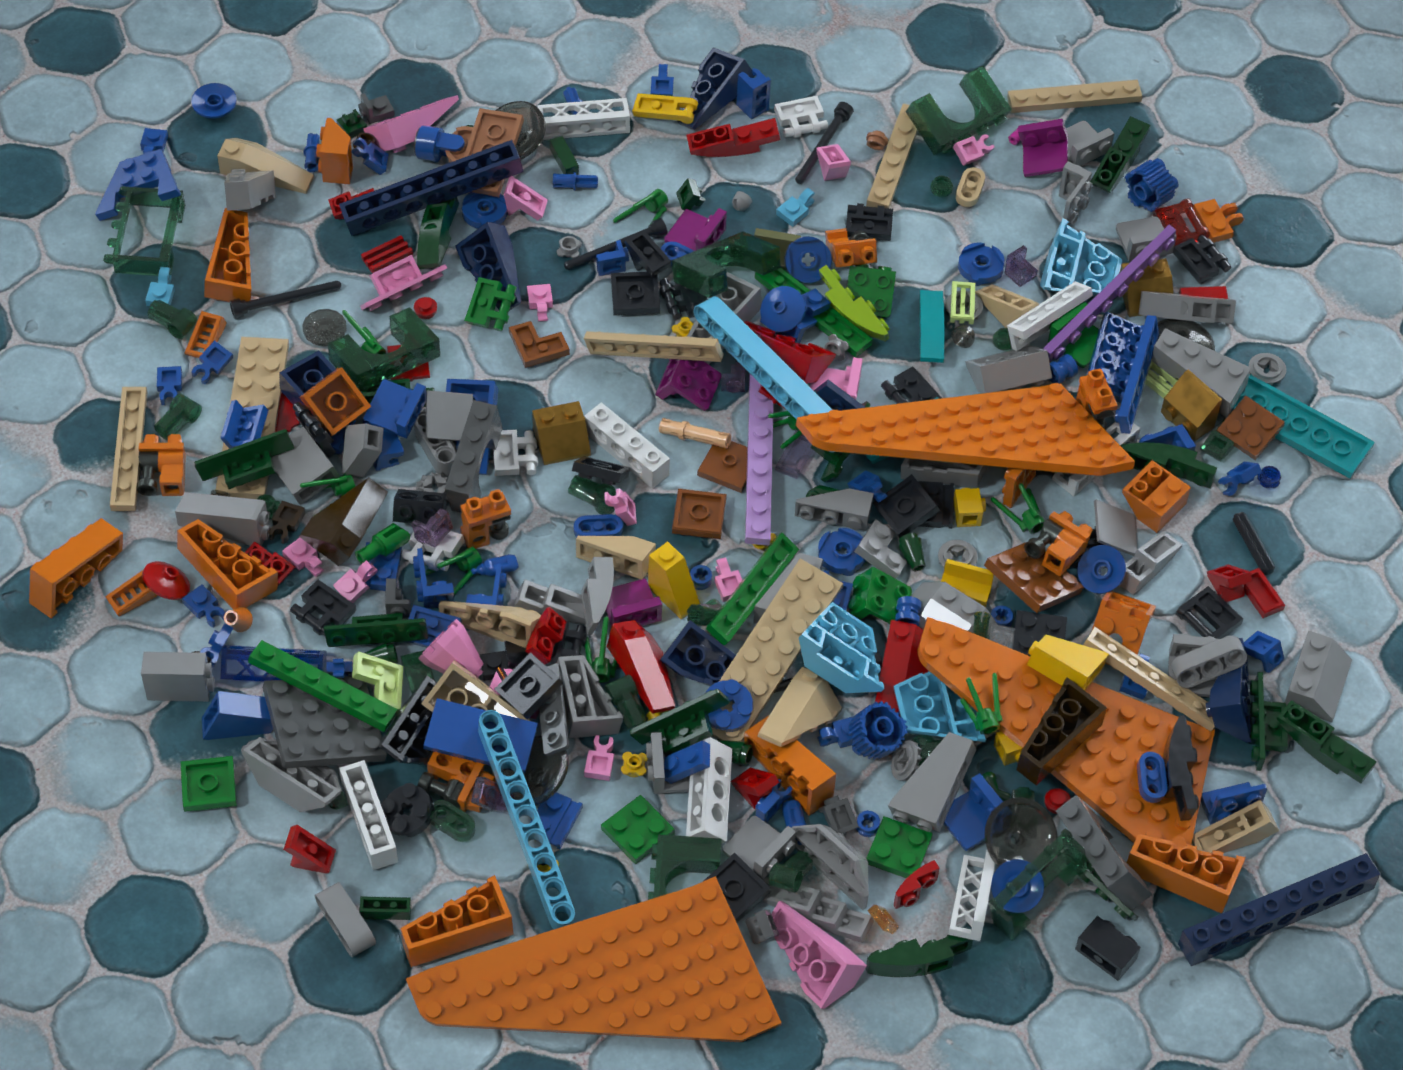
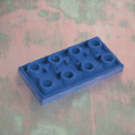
M1106 311L1102 317L1088 372L1099 368L1102 369L1116 402L1120 403L1121 392H1125L1126 375H1130L1131 358H1135L1136 355L1135 344L1137 341H1140L1141 326Z
M437 698L423 749L490 765L478 733L480 715L487 710ZM500 714L522 772L525 774L538 723ZM494 722L484 723V726L488 729L497 727ZM495 745L493 747V750L498 753L506 750L502 745Z

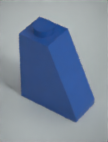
M218 691L202 716L204 740L269 734L273 730L264 696Z

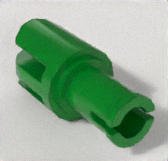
M392 523L373 535L372 542L356 551L355 556L360 564L366 560L369 562L379 555L386 557L407 544L410 540V534L400 526Z

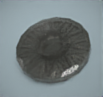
M319 309L311 312L302 324L305 338L312 344L319 346H330L339 342L347 331L346 320L343 315L331 309Z

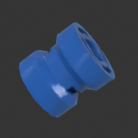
M1068 354L1061 356L1057 362L1053 361L1050 363L1052 378L1049 380L1051 383L1060 384L1065 381V378H1072L1078 374V366L1073 357Z
M912 596L900 597L897 600L896 609L898 613L895 615V620L919 626L920 617L918 614L921 612L922 602Z

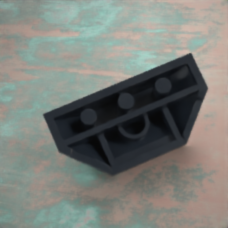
M426 676L412 693L380 739L379 747L400 763L427 765L434 752L423 749L433 712L421 703L437 683L429 676Z

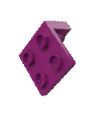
M1063 119L1019 125L1018 134L1023 145L1024 177L1063 171L1065 164L1068 162V134Z
M718 208L714 215L706 218L685 209L664 237V242L673 241L700 253L703 259H705L726 230L727 211Z
M670 359L655 395L663 400L670 394L674 395L677 392L703 411H706L710 406L722 374L704 361Z
M646 579L612 587L610 600L605 610L611 627L614 623L631 620L637 621L641 626L662 621L661 600L659 596L653 597Z

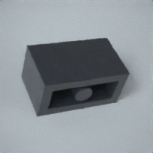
M1096 916L1078 937L1075 950L1119 981L1137 960L1141 947L1132 937L1125 936L1119 932L1110 921Z

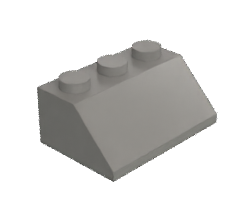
M1032 345L1023 347L1018 351L1010 350L965 361L976 389L980 393L999 392L1005 389H1023L1022 385L1031 383V386L1044 384V380L1052 378L1047 350Z
M1308 630L1284 702L1288 705L1292 700L1320 719L1333 722L1352 659L1333 638Z

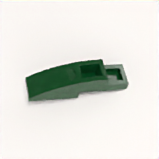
M1131 116L1129 117L1113 147L1109 148L1090 181L1093 183V186L1109 193L1114 190L1140 152V146L1150 130V124Z
M457 197L439 204L426 206L418 239L417 266L419 269L440 267L451 241L448 231L460 204Z
M1142 442L1121 445L1135 461L1133 469L1141 471L1153 460L1174 476L1211 489L1217 467L1196 460L1198 453L1196 451L1162 443Z
M1292 700L1277 717V721L1305 751L1337 775L1342 771L1357 782L1362 783L1376 765L1377 761L1333 733L1335 729L1333 726Z
M947 935L938 941L935 939L929 940L922 947H920L916 938L910 941L902 940L892 948L884 951L880 949L871 953L867 957L865 969L868 974L884 977H915L937 973L952 968L954 956L970 950L973 940Z

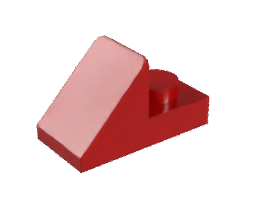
M1229 564L1207 571V577L1218 595L1225 602L1244 597V584L1252 581L1250 571Z
M751 767L730 781L732 786L754 809L757 802L763 796L767 797L772 792V787L779 783L774 773Z
M299 825L290 827L283 849L293 856L290 866L325 874L329 873L336 849Z

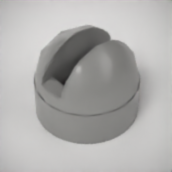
M741 191L736 192L732 200L733 207L737 211H745L752 203L751 197Z

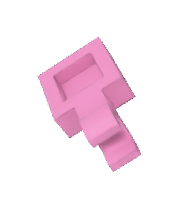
M550 284L527 286L529 309H537L538 322L548 321L547 308H553Z
M619 488L616 489V496H611L608 492L604 493L605 504L614 507L616 515L627 526L637 524L635 502L625 491L623 492Z
M298 538L282 550L283 557L294 565L297 570L300 571L306 567L315 577L324 571L320 567L322 562L318 558L317 550L302 538Z
M726 557L716 560L718 566H715L718 576H715L714 582L722 602L727 601L742 582L739 570L731 572Z
M366 560L360 565L357 573L351 568L333 586L344 598L354 603L369 589L365 582L374 576L378 570L372 563Z

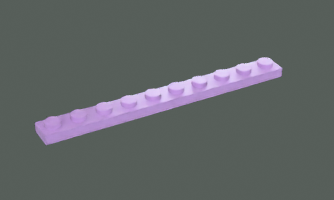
M749 373L745 543L769 545L771 540L773 418H768V414L773 413V402L758 392L761 384Z

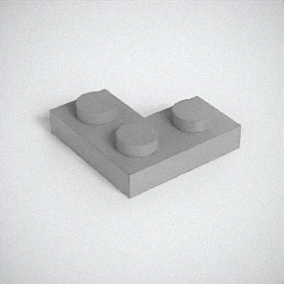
M875 519L854 552L877 569L896 579L907 561L887 547L896 533Z

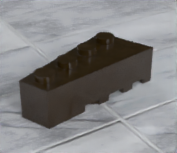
M1067 677L1060 691L1054 697L1049 709L1041 718L1038 727L1035 728L1022 749L1016 770L1037 786L1102 726L1107 707Z

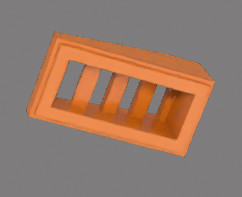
M201 311L184 352L185 355L199 358L203 353L195 351V346L203 348L205 351L214 340L218 342L227 324L222 316ZM209 324V325H212V326H214V327H213V329H211V328H208L207 325ZM203 332L211 333L210 337L202 335ZM199 339H201V340H205V341H208V342H207V344H203V343H200V342H198V341H199Z
M143 570L105 596L118 616L158 596L148 587L144 586ZM138 587L142 591L139 594H137V592L135 591V589ZM129 592L133 596V598L130 600L126 596V594ZM119 597L125 602L122 606L117 601Z

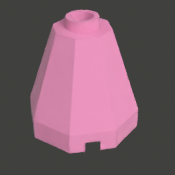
M457 619L418 658L426 666L443 674L454 660L477 678L483 673L480 668L484 663L464 625Z

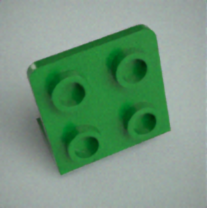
M867 264L850 266L847 287L855 297L853 301L862 296L865 302L869 300L876 309L874 314L877 317L887 318L890 316L896 271H892V268L878 266V269L869 268Z
M1082 302L1050 324L1048 343L1088 305L1086 302ZM1094 325L1090 328L1085 327L1081 331L1080 338L1074 344L1069 343L1065 347L1066 350L1063 355L1068 354L1073 357L1079 367H1087L1092 358L1099 329Z
M871 567L864 573L857 575L853 581L854 589L848 605L850 608L849 613L859 620L872 614L890 624L891 620H895V615L898 613L896 609L897 600L903 596H911L912 589L910 586L881 570Z

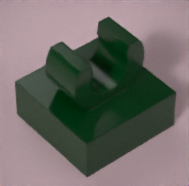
M356 109L352 113L343 114L341 118L336 119L337 124L350 138L364 133L363 128L367 127V124Z
M687 178L676 192L681 209L684 211L685 209L691 210L694 205L701 206L706 200L704 197H701L702 189L697 186L694 179Z

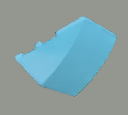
M1062 218L1048 252L1040 286L1043 290L1061 291L1076 281L1091 287L1093 293L1091 297H1096L1119 274L1122 259L1100 243L1094 244L1085 237L1086 234L1083 231L1077 232L1067 225L1069 221Z
M831 602L799 637L804 666L845 693L882 692L884 684L881 681L879 682L878 677L881 668L875 661L874 655L877 653L873 628Z
M930 671L925 674L915 675L894 686L893 689L900 717L907 721L905 725L908 728L905 730L909 734L945 737L951 732L973 741L986 742L985 735L981 734L980 731H976L973 721L960 702L961 697ZM971 707L972 711L976 715V710L973 707Z

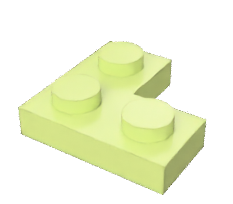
M358 651L353 657L352 678L375 685L374 697L396 708L398 713L401 709L403 666Z

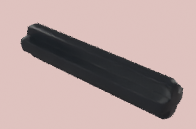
M1236 513L1233 522L1256 564L1264 575L1273 573L1275 566L1246 513Z

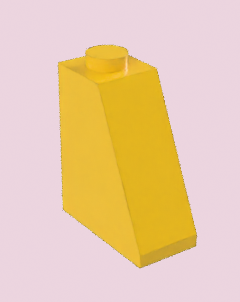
M667 541L649 555L648 585L650 590L657 597L659 596L660 600L682 620L698 608L700 602L685 557Z
M1045 635L1039 642L1034 641L1030 647L1028 654L1031 657L1027 665L1060 685H1063L1068 677L1083 690H1086L1101 673L1109 654L1105 651Z

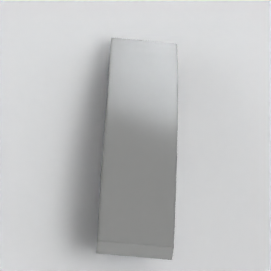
M774 877L769 884L772 892L763 899V902L773 907H776L779 901H783L819 928L861 943L864 942L874 923L871 915L850 910L844 902L823 897L820 890Z

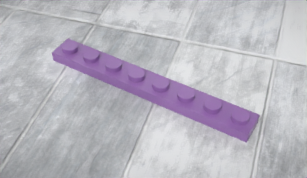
M1169 224L1043 348L1048 352L1049 363L1054 358L1056 360L1064 354L1065 347L1069 343L1074 344L1080 338L1081 331L1085 327L1090 328L1096 322L1097 316L1101 312L1105 313L1113 304L1112 301L1117 296L1122 297L1129 288L1128 285L1132 281L1137 282L1142 277L1144 269L1148 265L1153 266L1158 261L1159 254L1163 250L1168 251L1174 245L1176 229Z

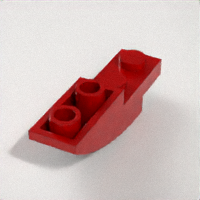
M775 118L731 129L729 123L686 135L691 155L705 157H729L760 152V145L781 140Z

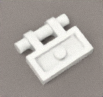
M818 96L775 104L774 111L780 126L790 125V128L783 129L785 138L790 136L797 138L801 137V134L810 132L816 134L828 128L827 120L818 121V119L824 117V111ZM809 121V124L799 125L800 122Z
M502 430L497 448L494 450L495 476L519 475V467L523 466L526 468L528 475L536 474V467L538 466V457L535 455L537 440L534 438L533 431H525L524 437H517V430ZM518 449H524L525 455H518Z
M418 524L409 540L410 546L414 548L412 551L404 549L401 558L409 560V563L413 564V556H417V549L422 548L423 553L425 551L433 553L431 557L423 555L424 565L434 571H447L449 565L440 569L436 565L443 562L444 557H455L465 540L463 534L432 525Z

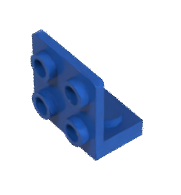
M383 379L370 403L371 407L367 409L363 417L364 422L382 427L386 431L407 439L426 402V386L416 383L414 389L411 390Z
M418 548L417 556H413L415 578H420V580L416 581L418 602H423L424 608L427 609L439 608L440 601L454 602L453 583L447 584V581H436L432 583V586H427L423 550Z
M979 773L971 779L969 791L954 799L944 825L965 851H969L1007 828L1011 811Z
M1246 782L1204 792L1200 802L1211 825L1258 800L1263 802L1267 787L1266 784L1251 787L1250 783Z

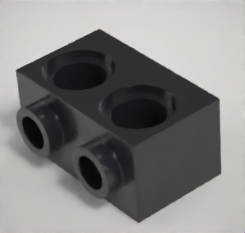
M398 489L393 501L392 522L442 526L446 517V493Z

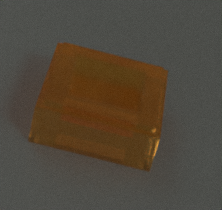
M874 904L867 910L883 931L893 934L899 929V925L884 907Z

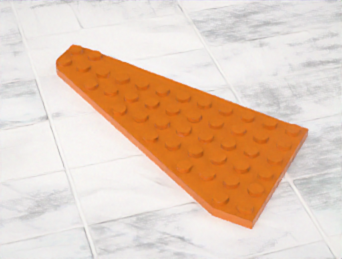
M1061 383L843 411L831 410L826 413L797 417L796 421L797 428L813 446L826 451L1095 476L1131 470L1135 464L1133 458L1094 420L1088 411Z
M927 617L918 647V657L922 665L959 697L964 698L977 712L978 710L966 678H971L983 709L991 708L994 712L992 674L996 673L1000 713L1003 719L999 723V730L1020 747L1024 748L1062 685L1028 666L1027 663L1030 656L952 624ZM1092 682L1085 691L1107 707L1102 726L1060 763L1051 774L1133 843L1138 834L1172 841L1173 845L1177 846L1191 845L1198 810H1196L1191 820L1180 821L1175 797L1165 798L1164 796L1157 803L1144 800L1139 792L1137 763L1144 753L1155 752L1163 758L1167 739L1179 717ZM1186 720L1187 725H1190L1192 731V747L1197 751V762L1190 771L1193 775L1194 795H1197L1200 805L1215 729L1210 731L1199 724ZM1146 766L1147 769L1153 770L1150 766ZM1148 789L1150 792L1155 793L1154 790Z
M716 876L679 891L445 963L406 978L421 1017L432 1025L442 1027L743 1042L782 1024Z

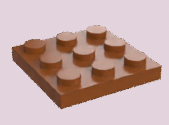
M1025 543L987 558L984 564L990 572L1036 613L1079 595L1084 588L1077 581L1076 577L1067 571L1058 576L1042 566L1046 552L1038 559L1028 556L1024 549ZM1051 560L1054 565L1060 566L1057 560Z

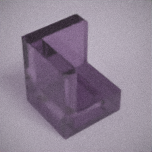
M1024 245L1007 255L1004 271L1019 287L1035 278L1038 272L1025 259L1027 248Z

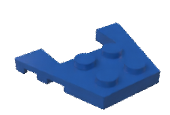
M158 149L119 162L96 210L95 215L99 221L118 215L121 198L158 187V197L161 201L181 196L163 151Z

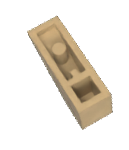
M993 284L975 291V294L981 298L983 305L1007 330L1008 324L1039 305L1038 302Z
M577 536L576 558L591 562L593 557H613L615 571L641 580L648 573L649 555L656 550L655 543L634 536Z
M1258 800L1193 834L1192 840L1195 846H1197V850L1209 853L1215 850L1225 853L1255 844L1279 832V829L1268 807L1261 800Z

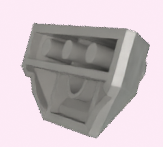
M922 582L911 595L922 602L921 612L918 614L920 617L919 627L922 630L924 629L927 617L952 624L998 644L1004 638V633L986 607L946 582Z
M259 737L243 749L242 754L258 785L299 812L325 807L341 794V787L339 786L336 772L326 765L283 768L277 741H267V739Z
M822 824L793 826L792 829L796 831L795 849L864 910L867 907L869 896L868 861L866 856L860 850H855L848 844L844 835L839 832L836 833L831 827ZM797 840L800 841L803 845H798Z

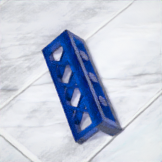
M225 645L221 649L220 679L261 682L281 680L275 676H268L269 673L267 672L264 675H256L250 668L252 664L249 663L247 665L243 661H248L250 654L256 647ZM279 648L308 664H318V669L324 671L327 651ZM227 659L237 660L244 668L238 674L227 673ZM246 670H247L248 673H249V674H242V673H243L244 671H246Z

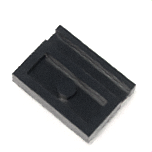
M919 481V484L940 510L919 527L941 528V526H949V529H952L954 483L943 485V482Z

